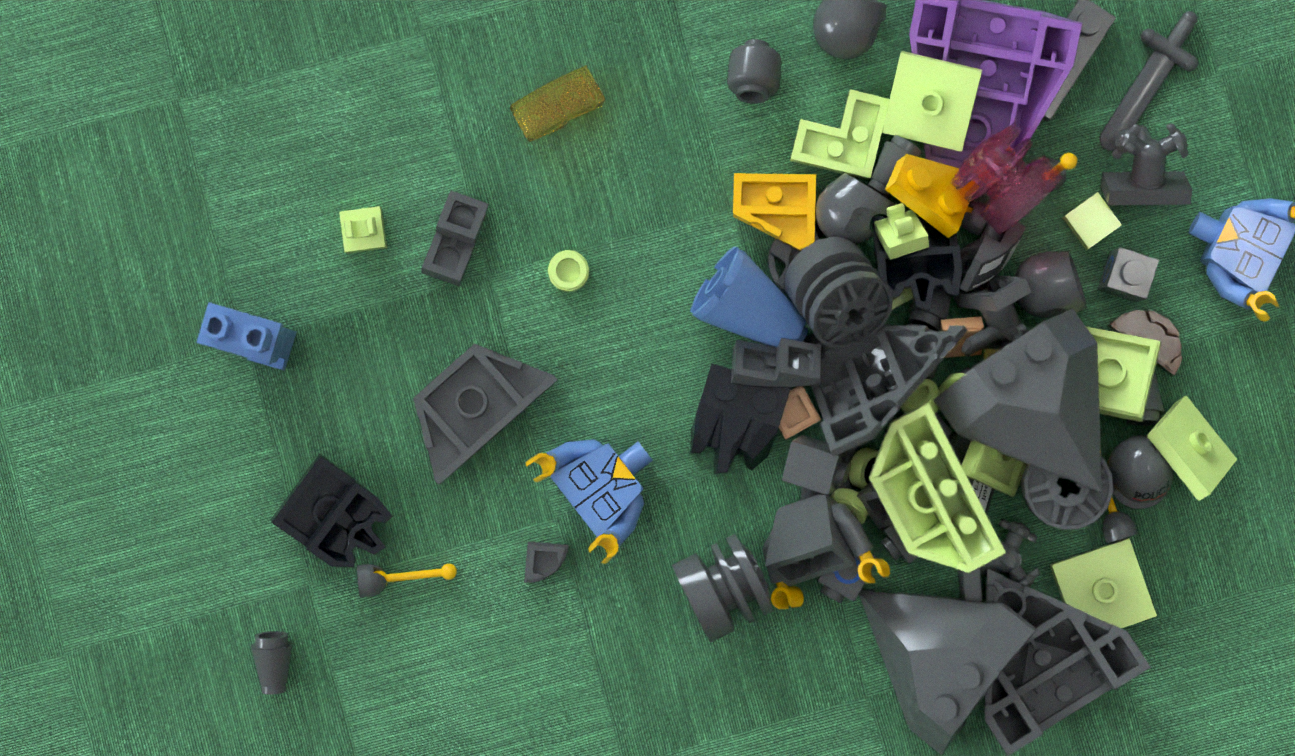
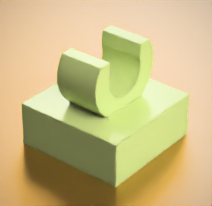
M903 203L888 207L887 218L874 222L876 235L890 260L929 247L928 234L916 213L912 210L905 212Z
M380 206L339 212L345 253L387 248L383 214Z

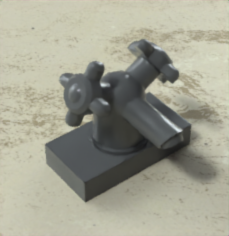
M1172 123L1166 125L1170 135L1159 141L1152 139L1149 130L1143 125L1134 124L1130 129L1119 131L1115 141L1116 148L1112 156L1119 159L1123 153L1133 154L1132 172H1102L1101 189L1107 204L1191 205L1192 188L1184 171H1165L1166 155L1178 150L1182 158L1188 156V144L1185 134Z
M996 275L988 283L977 289L966 292L959 288L958 296H953L957 307L981 311L986 322V328L965 340L962 352L966 357L981 349L986 350L990 347L995 350H1001L1010 344L1009 341L1012 343L1029 331L1024 324H1021L1014 306V302L1032 293L1025 277Z
M1002 519L998 525L1009 530L1004 542H1001L1006 553L969 573L957 569L959 597L963 601L982 602L980 578L983 575H987V568L999 574L1006 573L1011 580L1020 583L1023 587H1030L1034 583V579L1040 575L1039 569L1035 568L1026 574L1020 565L1022 558L1019 547L1023 539L1026 538L1034 543L1037 541V536L1030 532V529L1025 524Z

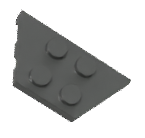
M474 343L413 398L436 483L441 485L555 384L558 379L550 373Z

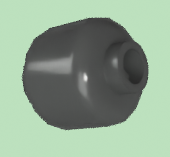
M758 39L748 40L744 45L733 49L728 62L727 85L729 90L736 95L737 99L745 103L759 104L766 102L769 97L776 94L780 87L782 66L780 54L774 48L769 47L767 42Z

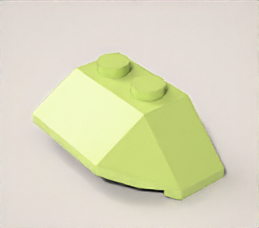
M926 403L890 422L869 479L907 552L967 573L1005 554L1006 552L930 404Z

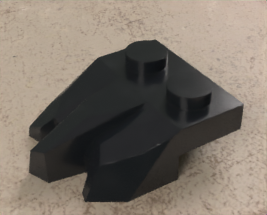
M887 215L873 216L871 223L872 232L874 233L873 245L876 269L880 277L888 284L893 298L900 296L904 289L911 288L916 309L927 313L931 308L934 288L943 289L948 296H958L962 277L960 245L957 243V233L947 238L917 215L928 234L929 247L890 260L876 235L874 224L875 221L887 218Z
M712 363L691 428L690 454H701L706 447H712L715 452L714 474L728 473L736 455L742 456L746 467L752 471L770 453L791 387H762L731 383L732 369Z
M319 453L270 520L272 524L302 543L308 551L331 567H354L355 558L352 551L355 546L372 554H376L386 548L373 532L372 524L375 521L386 523L393 516L379 498L363 484Z

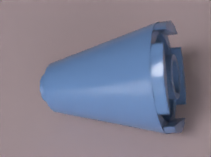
M737 247L727 251L714 266L718 271L710 281L705 279L691 306L690 312L693 313L692 315L700 321L764 345L777 347L781 338L803 342L808 333V329L804 327L806 321L792 302L745 251Z

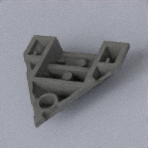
M1074 309L1050 318L973 367L934 399L935 404L958 436L972 442L973 440L997 449L999 453L1058 477L1063 476L1085 485V488L1100 494L1102 493L1097 341Z
M882 326L874 336L866 341L843 349L826 346L816 338L814 333L807 335L803 342L821 345L820 381L818 384L810 386L813 389L824 420L820 424L832 456L841 454L876 438L883 426L967 332L966 327L949 326L948 331H929L927 326Z
M987 568L986 602L1005 603L1037 629L1014 661L1001 672L985 694L984 720L1007 756L1043 735V731L1107 691L1117 689L1151 668L1128 631L1104 622L1028 586L1023 587L1020 583Z
M862 588L859 592L861 602L908 728L940 755L944 754L967 723L965 720L1001 672L1014 661L1037 629L1002 602L987 601L982 603L944 596L897 592L896 594L875 592V589Z

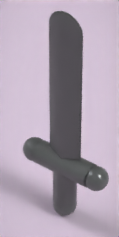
M1187 11L1183 13L1168 38H1165L1153 29H1145L1141 33L1140 39L1142 43L1148 45L1154 52L1101 132L1100 143L1104 149L1114 151L1119 131L1130 129L1132 125L1138 122L1175 64L1181 68L1183 67L1186 71H1193L1197 68L1198 59L1181 48L1197 23L1198 18L1194 12Z

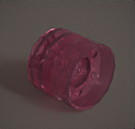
M1012 123L996 134L990 135L963 160L958 172L950 181L956 190L961 189L972 180L975 182L964 196L967 202H972L983 194L990 198L983 206L979 215L997 234L1005 232L1028 214L1054 189L1063 177V174L1045 155L1039 156L1026 164L1023 158L1030 150L1033 142L1027 138L1014 148L1010 146L1022 132L1015 123Z

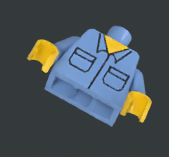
M1272 198L1242 201L1237 206L1224 210L1219 221L1199 212L1194 218L1188 233L1208 243L1200 261L1207 266L1206 274L1219 296L1242 308H1252L1260 321L1266 322L1270 320L1268 313L1260 310V307L1265 303H1271L1275 307H1279L1275 295L1267 290L1295 234V224L1292 223L1295 221V202Z
M590 439L566 442L547 453H539L527 460L526 466L534 462L538 463L542 468V474L533 479L535 482H540L549 476L596 535L597 538L591 543L588 551L591 552L596 546H602L607 552V557L601 563H608L616 555L618 547L635 530L644 506V500L640 493L644 488L634 475L653 461L645 449L637 441L618 456L609 443L602 445L599 441Z

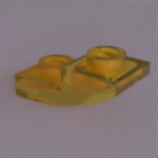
M585 65L527 94L511 104L510 110L528 142H531L564 128L567 121L601 107L606 99Z

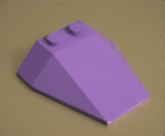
M916 0L909 33L911 52L983 70L963 151L960 152L924 143L926 159L970 172L1007 179L1074 65L1083 23L1045 11L985 0Z

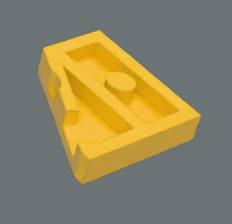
M906 154L896 162L885 190L949 238L959 231L979 176L974 172Z
M734 173V218L799 251L815 242L816 174Z

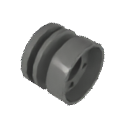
M833 236L815 241L800 251L791 261L785 274L784 289L799 314L804 317L816 338L828 347L843 349L859 345L877 333L886 323L892 311L893 295L888 284L880 277L878 271L871 266L870 261L858 245L847 238Z
M1101 457V494L1085 488V485L1074 481V485L1078 487L1075 494L1068 492L1064 497L1060 495L1061 487L1056 484L1060 477L1026 464L1021 478L1022 497L1029 510L1045 524L1062 530L1081 529L1096 522L1107 510L1113 494L1112 474L1104 458Z
M736 534L726 538L733 553L732 556L726 559L717 543L711 545L715 564L707 567L696 553L672 565L710 643L735 631L730 614L731 611L738 609L749 623L755 621L747 603L755 599L764 616L774 611L770 602L769 586L752 552L738 540Z

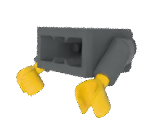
M802 487L800 501L782 506L777 510L773 529L762 547L765 567L768 569L771 583H776L777 586L771 595L773 606L778 609H788L789 606L792 608L801 607L804 602L803 592L797 586L791 585L855 565V557L858 556L861 560L858 566V575L861 580L867 583H876L871 574V568L874 564L882 577L890 575L888 563L883 559L873 558L870 552L873 546L861 523L845 504L837 503L830 495Z

